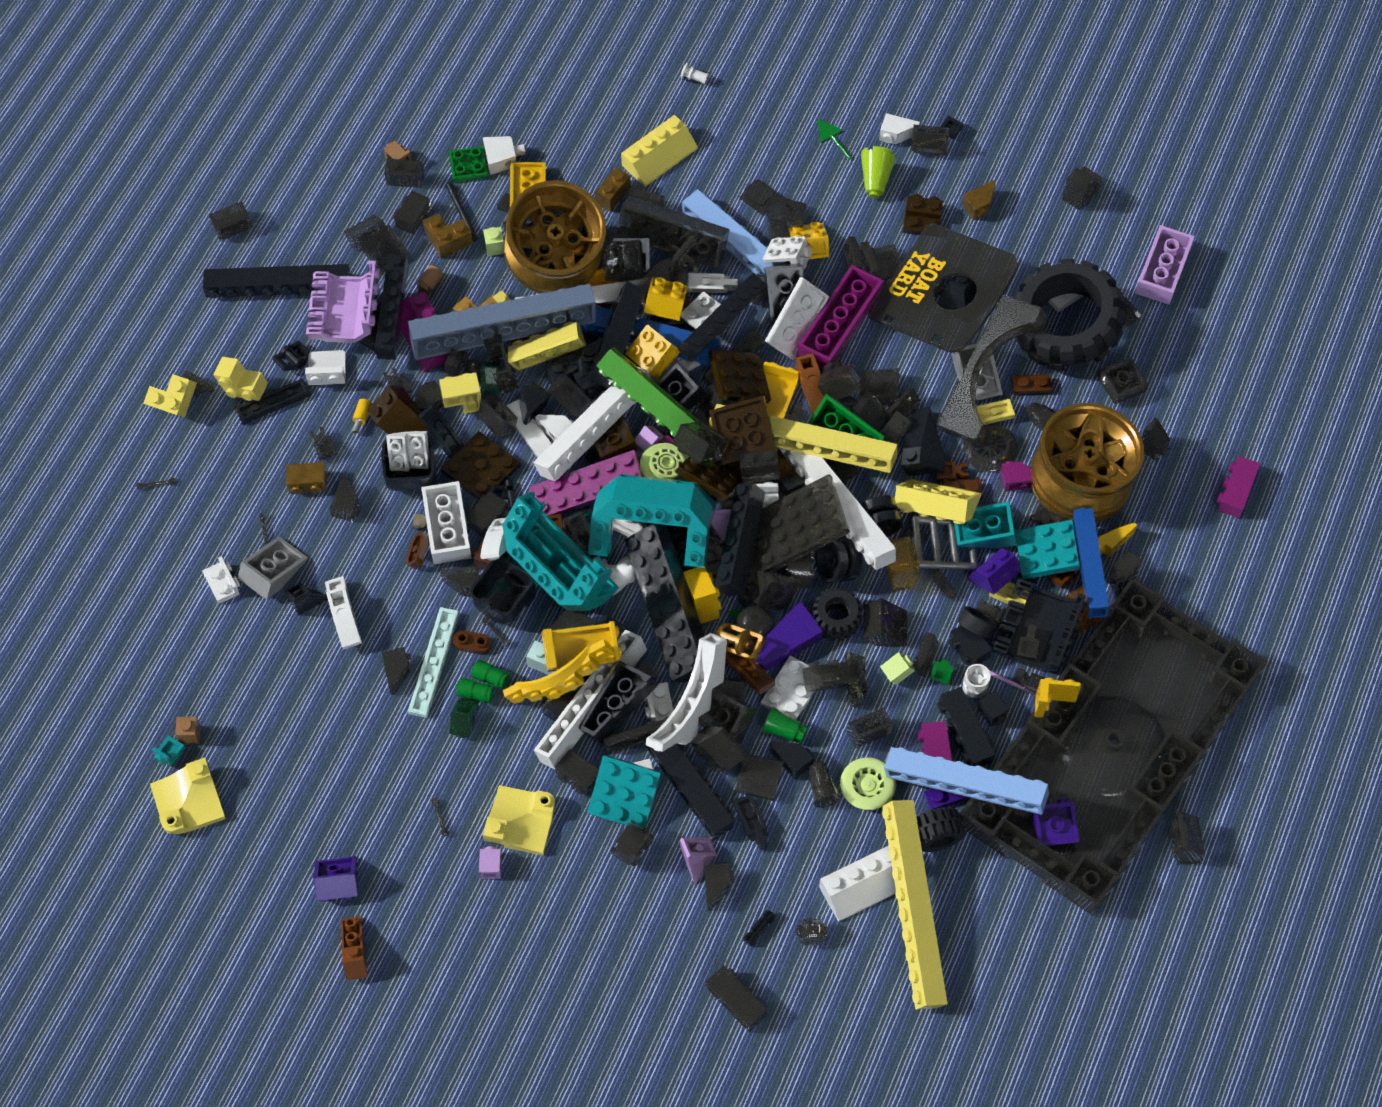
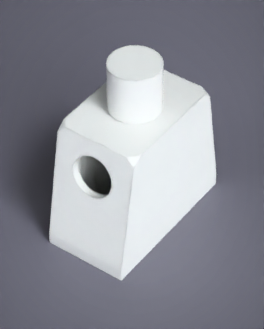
M510 136L483 138L490 175L510 169V162H516V156L526 155L524 144L513 146L512 137Z

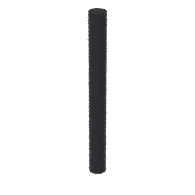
M446 184V188L461 219L465 221L471 231L472 241L478 240V235L453 184Z

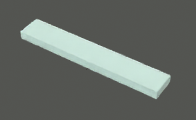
M443 607L439 609L408 714L428 718L459 617V611Z

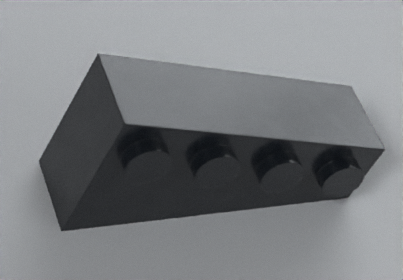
M619 661L578 728L586 736L602 744L659 684L651 676Z

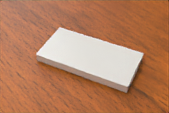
M800 277L765 342L790 359L795 360L799 342L826 304L829 296L806 279Z

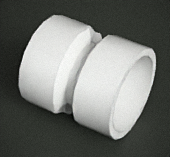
M973 664L967 668L963 680V690L967 696L980 698L986 694L991 677L990 671L986 666Z

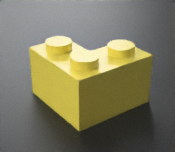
M222 357L213 374L218 384L226 392V395L231 398L238 397L248 401H260L268 384L261 372L245 370L240 361L234 358Z
M465 373L455 377L449 376L439 380L445 408L462 405L464 414L482 411L481 392L476 373Z
M172 374L167 391L149 386L144 404L185 418L197 383Z

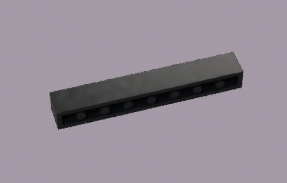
M349 264L204 269L203 290L205 296L210 298L253 297L259 295L287 296L290 294L307 295L311 294L312 291L320 290L312 287L314 272L321 271L330 272L336 276H351Z

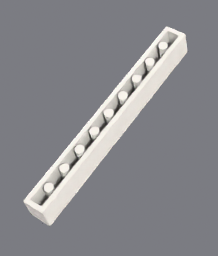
M779 448L790 465L793 466L799 476L805 481L807 488L813 491L817 501L821 502L826 512L833 516L837 526H841L846 537L853 541L858 552L861 551L869 565L871 564L877 570L896 561V548L823 458Z

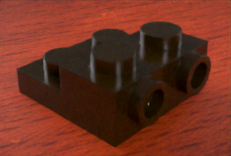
M920 194L908 196L902 233L938 238L943 200L935 196L922 198Z

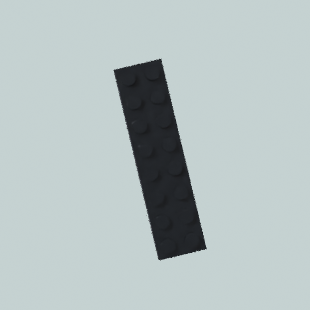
M652 523L624 540L671 681L687 682L690 680L694 669L699 639L705 637L668 527L667 525Z

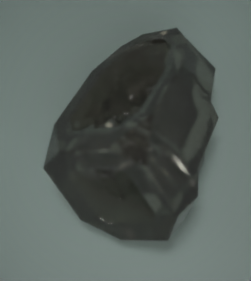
M1034 402L1027 406V414L1030 421L1041 430L1044 429L1051 416L1055 414L1045 404Z

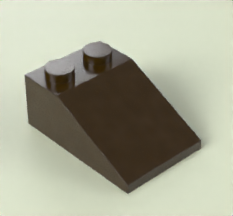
M388 385L367 410L376 425L387 434L410 431L428 432V429L418 417L422 412L403 386Z

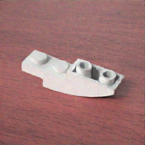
M506 518L495 519L489 526L481 549V559L497 560L506 552L507 548L502 527Z
M341 576L326 581V594L343 650L362 644L344 577Z

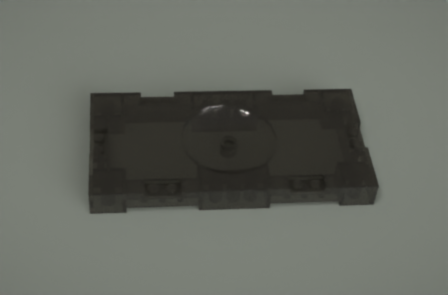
M1132 577L1112 604L1111 609L1108 611V617L1103 618L1073 661L1068 664L1057 679V681L1074 680L1081 683L1076 702L1051 700L1049 710L1045 711L1043 718L1035 717L1034 711L1024 728L992 770H999L1012 776L1020 775L1025 779L1033 781L1041 780L1048 784V804H1055L1056 800L1068 799V802H1074L1079 843L1046 846L1037 840L1032 812L975 798H970L959 813L965 831L1005 858H1012L1042 878L1044 884L1094 917L1145 840L1150 836L1217 736L1260 677L1267 661L1233 640L1231 643L1166 603L1165 597ZM1110 740H1114L1118 744H1113L1110 742Z

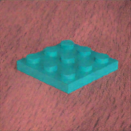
M1072 520L1015 530L1023 580L1080 570Z
M603 755L587 813L645 831L662 772Z

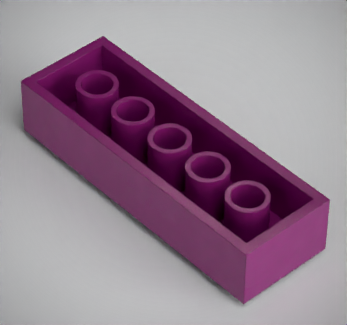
M851 265L799 342L797 357L813 353L818 367L829 373L881 295L884 280Z

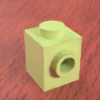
M491 227L483 230L487 256L504 254V240L501 227Z
M899 652L880 666L890 682L896 685L915 671L912 667L914 663L907 654L903 655Z

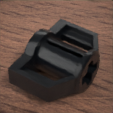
M298 340L292 345L284 346L278 354L273 356V362L283 371L300 370L307 362L309 349ZM298 349L305 357L298 354L295 350ZM282 359H286L290 364H286Z

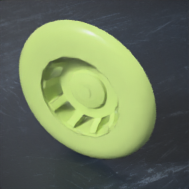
M655 444L646 449L642 454L640 460L641 472L644 477L688 481L676 474L675 471L689 455L682 448L674 444Z
M865 757L847 765L840 778V787L845 799L853 806L863 810H875L883 807L893 798L896 791V779L886 777L884 762L875 758Z

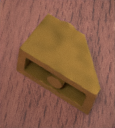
M991 181L963 195L962 205L973 220L982 218L989 212L996 186L995 181Z

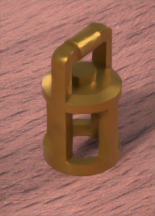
M729 623L722 624L715 634L728 639L727 652L752 661L758 659L765 643L763 635ZM729 628V633L724 632V630ZM754 637L758 638V640H757V642H756V644H755V646H754V649H753V651H752V654H751V655H748V654L751 652L752 648H753V645H754ZM732 644H735V649L730 648Z

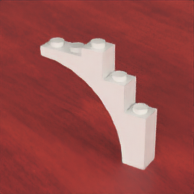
M712 633L699 639L694 669L685 692L665 723L646 738L647 746L654 748L656 751L663 752L677 743L686 745L697 738L699 716L708 712L711 707L712 688L724 682L727 639Z

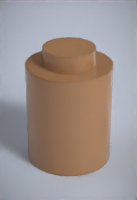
M429 265L416 282L418 289L421 292L431 293L444 277L442 271L434 265Z

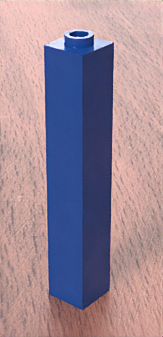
M1080 508L1073 512V525L1084 595L1086 596L1085 602L1088 603L1086 607L1088 618L1108 617L1109 604L1093 508Z

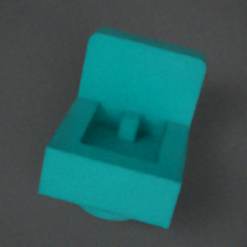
M168 735L158 749L154 747L152 752L155 756L154 759L161 765L167 764L171 767L186 748Z

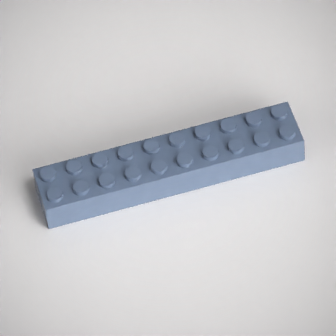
M587 284L567 289L562 288L553 292H543L533 296H524L514 300L509 299L495 304L490 303L480 307H471L466 310L433 315L427 318H417L408 321L415 360L524 338L535 334H543L551 328L559 329L564 327L563 325L568 322H577L580 326L595 323L596 302L591 285Z

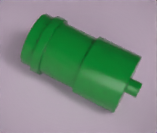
M477 660L475 665L471 667L472 678L484 683L487 682L496 688L503 689L508 682L510 674L506 670L494 667L492 664Z
M461 677L459 683L455 685V688H457L456 695L459 697L475 699L483 703H490L492 700L494 686H491V684H483Z

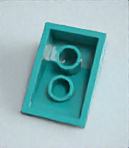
M1010 502L976 507L971 520L965 522V524L954 523L958 547L999 549L1017 545Z

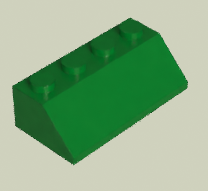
M825 394L808 423L881 441L886 440L885 435L829 394Z

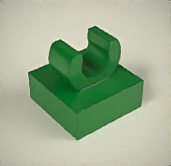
M942 658L941 662L935 661L930 679L949 685L954 666L949 665L950 660Z

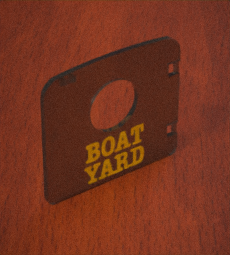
M929 224L920 234L869 309L868 316L874 322L891 327V329L927 344H932L946 352H959L974 338L997 306L1018 269V261L1009 252L940 225ZM965 276L973 280L977 286V292L972 302L956 310L940 307L934 300L937 286L946 278ZM887 316L895 319L893 323L885 320ZM935 336L941 338L942 341L939 343L934 341L933 339Z

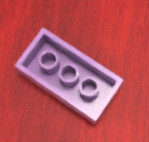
M1160 225L1139 278L1135 294L1170 305L1195 236Z

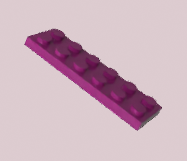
M635 450L564 474L556 482L547 480L530 486L529 489L530 492L535 493V497L541 503L544 502L546 504L543 512L547 516L562 515L595 503L597 493L619 474L642 476L637 453Z

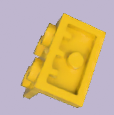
M823 223L794 224L788 227L790 237H806L808 246L811 247L812 251L809 259L829 257V239Z
M646 325L625 354L659 380L680 351L678 350L679 348L667 341L652 327Z
M1053 678L1041 679L1035 696V717L1043 718L1045 711L1049 710L1051 700L1076 702L1081 683L1074 680L1057 681Z

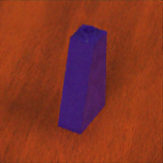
M799 602L765 637V643L755 662L766 672L786 661L789 656H794L822 640L823 631L802 602Z

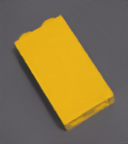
M764 362L763 369L772 399L767 404L769 415L785 419L799 382V371L791 367L779 366L774 362Z
M610 621L607 624L560 630L544 629L541 633L547 672L557 671L573 660L585 647L603 639L613 646L615 654L599 661V665L618 663L620 657H622L621 645L617 644L619 629L618 626H615L614 621Z

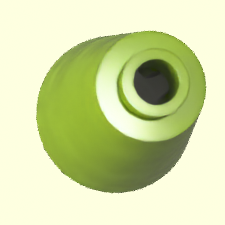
M873 146V150H868L867 147L861 152L865 192L870 198L876 199L884 194L896 161V153L892 154V150L885 147Z

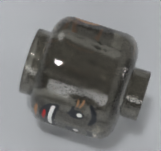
M805 918L796 927V937L800 938L803 945L819 946L827 939V925L821 919Z

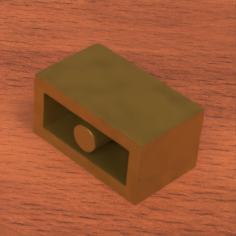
M615 167L595 191L598 204L611 212L631 188L630 175Z
M324 462L286 465V485L289 493L301 494L303 492L320 493L321 491H327V470Z

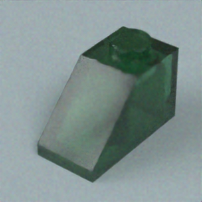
M465 698L458 700L451 712L449 734H453L458 738L470 736L474 727L479 701Z

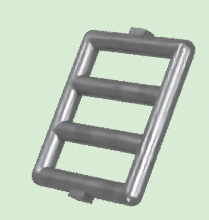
M913 516L911 518L913 537L910 540L911 546H914L916 567L974 571L978 569V548L969 547L970 563L960 562L953 520H938L935 517ZM919 524H930L934 561L923 560ZM938 525H948L952 562L941 561Z

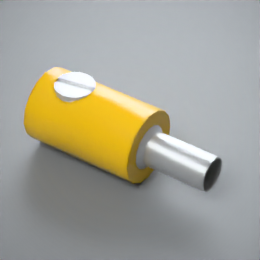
M359 399L352 419L355 422L352 430L354 434H358L361 425L366 424L369 415L367 410L372 405L367 399Z

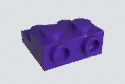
M1068 799L1056 800L1055 804H1048V801H1046L1042 815L1032 812L1038 847L1079 843L1074 802H1068Z

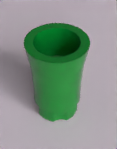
M773 706L762 732L782 737L791 742L794 740L796 743L801 744L808 726L801 724L800 721L782 713Z

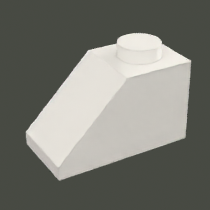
M886 113L880 129L879 140L898 144L915 137L919 133L920 122Z
M537 415L535 417L538 426L552 442L574 423L573 420H569L565 415Z

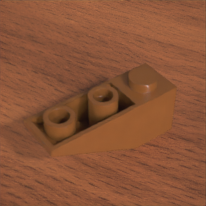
M811 353L795 358V370L799 371V382L813 415L826 392L814 354Z
M359 916L341 919L342 959L346 979L348 981L366 978L368 976L362 918Z

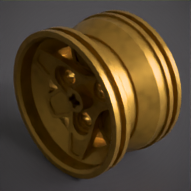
M557 180L544 181L525 189L512 203L506 220L504 255L513 276L522 285L540 294L587 284L595 275L601 261L606 235V221L603 211L590 193L569 182ZM549 210L563 211L565 213H563L559 217H555V215ZM532 217L534 226L523 228L525 223ZM549 220L551 224L546 225L543 221ZM580 224L585 228L588 238L582 236L577 231ZM569 239H576L577 242L571 243L569 242ZM522 248L532 249L529 258L525 255ZM543 249L547 250L548 253L541 254L539 251ZM574 256L583 257L577 264H575ZM552 264L555 269H549L548 267Z
M1078 403L1060 409L1051 416L1044 426L1039 447L1030 465L1032 477L1030 484L1033 493L1049 512L1064 520H1072L1073 522V512L1080 508H1093L1095 523L1112 517L1121 510L1127 501L1132 484L1143 464L1144 445L1142 438L1128 418L1110 407L1095 403ZM1053 448L1057 449L1060 453L1053 456Z

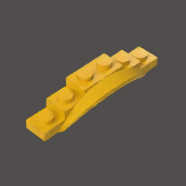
M604 639L589 645L573 660L557 671L533 681L516 682L514 685L503 690L504 697L514 704L520 703L526 698L532 702L539 701L544 696L550 700L557 699L561 695L585 684L583 677L600 669L598 662L615 654L614 648Z

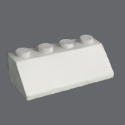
M889 846L820 879L819 888L838 922L895 894L896 886L892 876L893 868L889 857Z

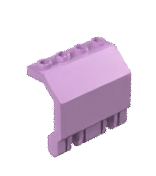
M368 261L369 272L361 277L336 276L330 272L321 271L313 273L312 287L320 290L311 292L308 318L314 320V322L307 323L306 338L323 340L325 342L356 343L371 334L372 326H375L373 310H377L375 295H378L379 286L376 282L377 279H380V268H377L376 261Z

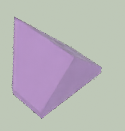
M731 509L715 510L714 520L710 525V531L722 550Z
M710 838L680 839V850L695 885L717 856Z

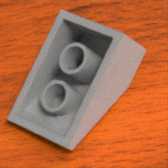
M990 340L951 350L954 367L966 403L1003 395Z
M278 536L241 562L237 578L267 600L289 581L307 561L308 557Z

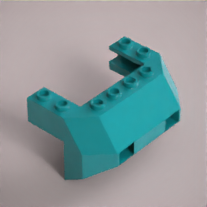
M619 474L597 493L591 516L588 554L607 557L611 553L614 519L688 527L684 566L704 568L707 562L710 525L715 515V501L696 482Z
M534 492L518 497L502 524L507 552L567 611H591L604 605L619 589L609 578L613 571L607 569L601 563L602 560L600 558L595 559L593 562L543 512L546 504L544 502L541 503L535 497Z

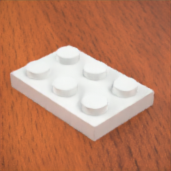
M789 656L775 679V686L769 689L762 699L761 706L769 710L774 706L782 713L797 720L822 681L824 673Z

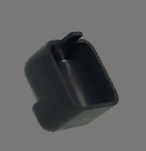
M429 436L428 445L431 465L429 469L410 468L409 471H390L387 439L383 442L381 461L385 485L389 490H415L416 493H422L421 487L437 485L436 454L433 440Z
M501 557L490 561L470 588V596L474 606L489 619L503 625L513 623L524 607L530 606L537 594L534 579L531 575Z

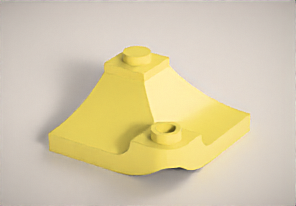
M205 758L188 763L176 773L150 784L162 827L169 834L190 832L226 819ZM171 819L175 820L172 824L168 823Z
M499 785L491 812L485 824L483 832L484 841L502 844L504 848L544 856L555 811L554 796L544 791L530 792ZM543 799L548 800L546 804L541 803Z

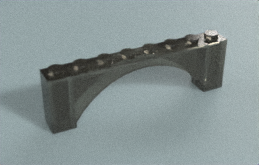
M1005 295L997 302L996 310L993 316L989 318L986 330L981 334L976 349L972 351L968 365L963 369L960 381L955 385L952 397L948 399L946 408L938 419L937 426L942 432L979 446L983 444L989 429L982 423L976 405V386L980 373L992 354L1006 342L1034 330L1039 332L1047 317L1041 307Z

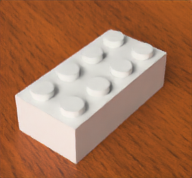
M459 481L421 487L433 563L440 564L471 559Z

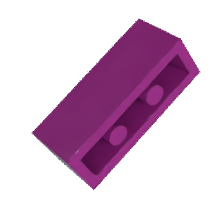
M1241 456L1237 457L1236 462H1231L1228 470L1231 476L1230 478L1226 477L1223 488H1226L1225 492H1220L1217 503L1220 504L1218 511L1240 519L1260 463Z
M946 721L922 723L921 730L918 731L919 743L922 742L923 744L921 752L928 756L943 757L946 760L952 761Z

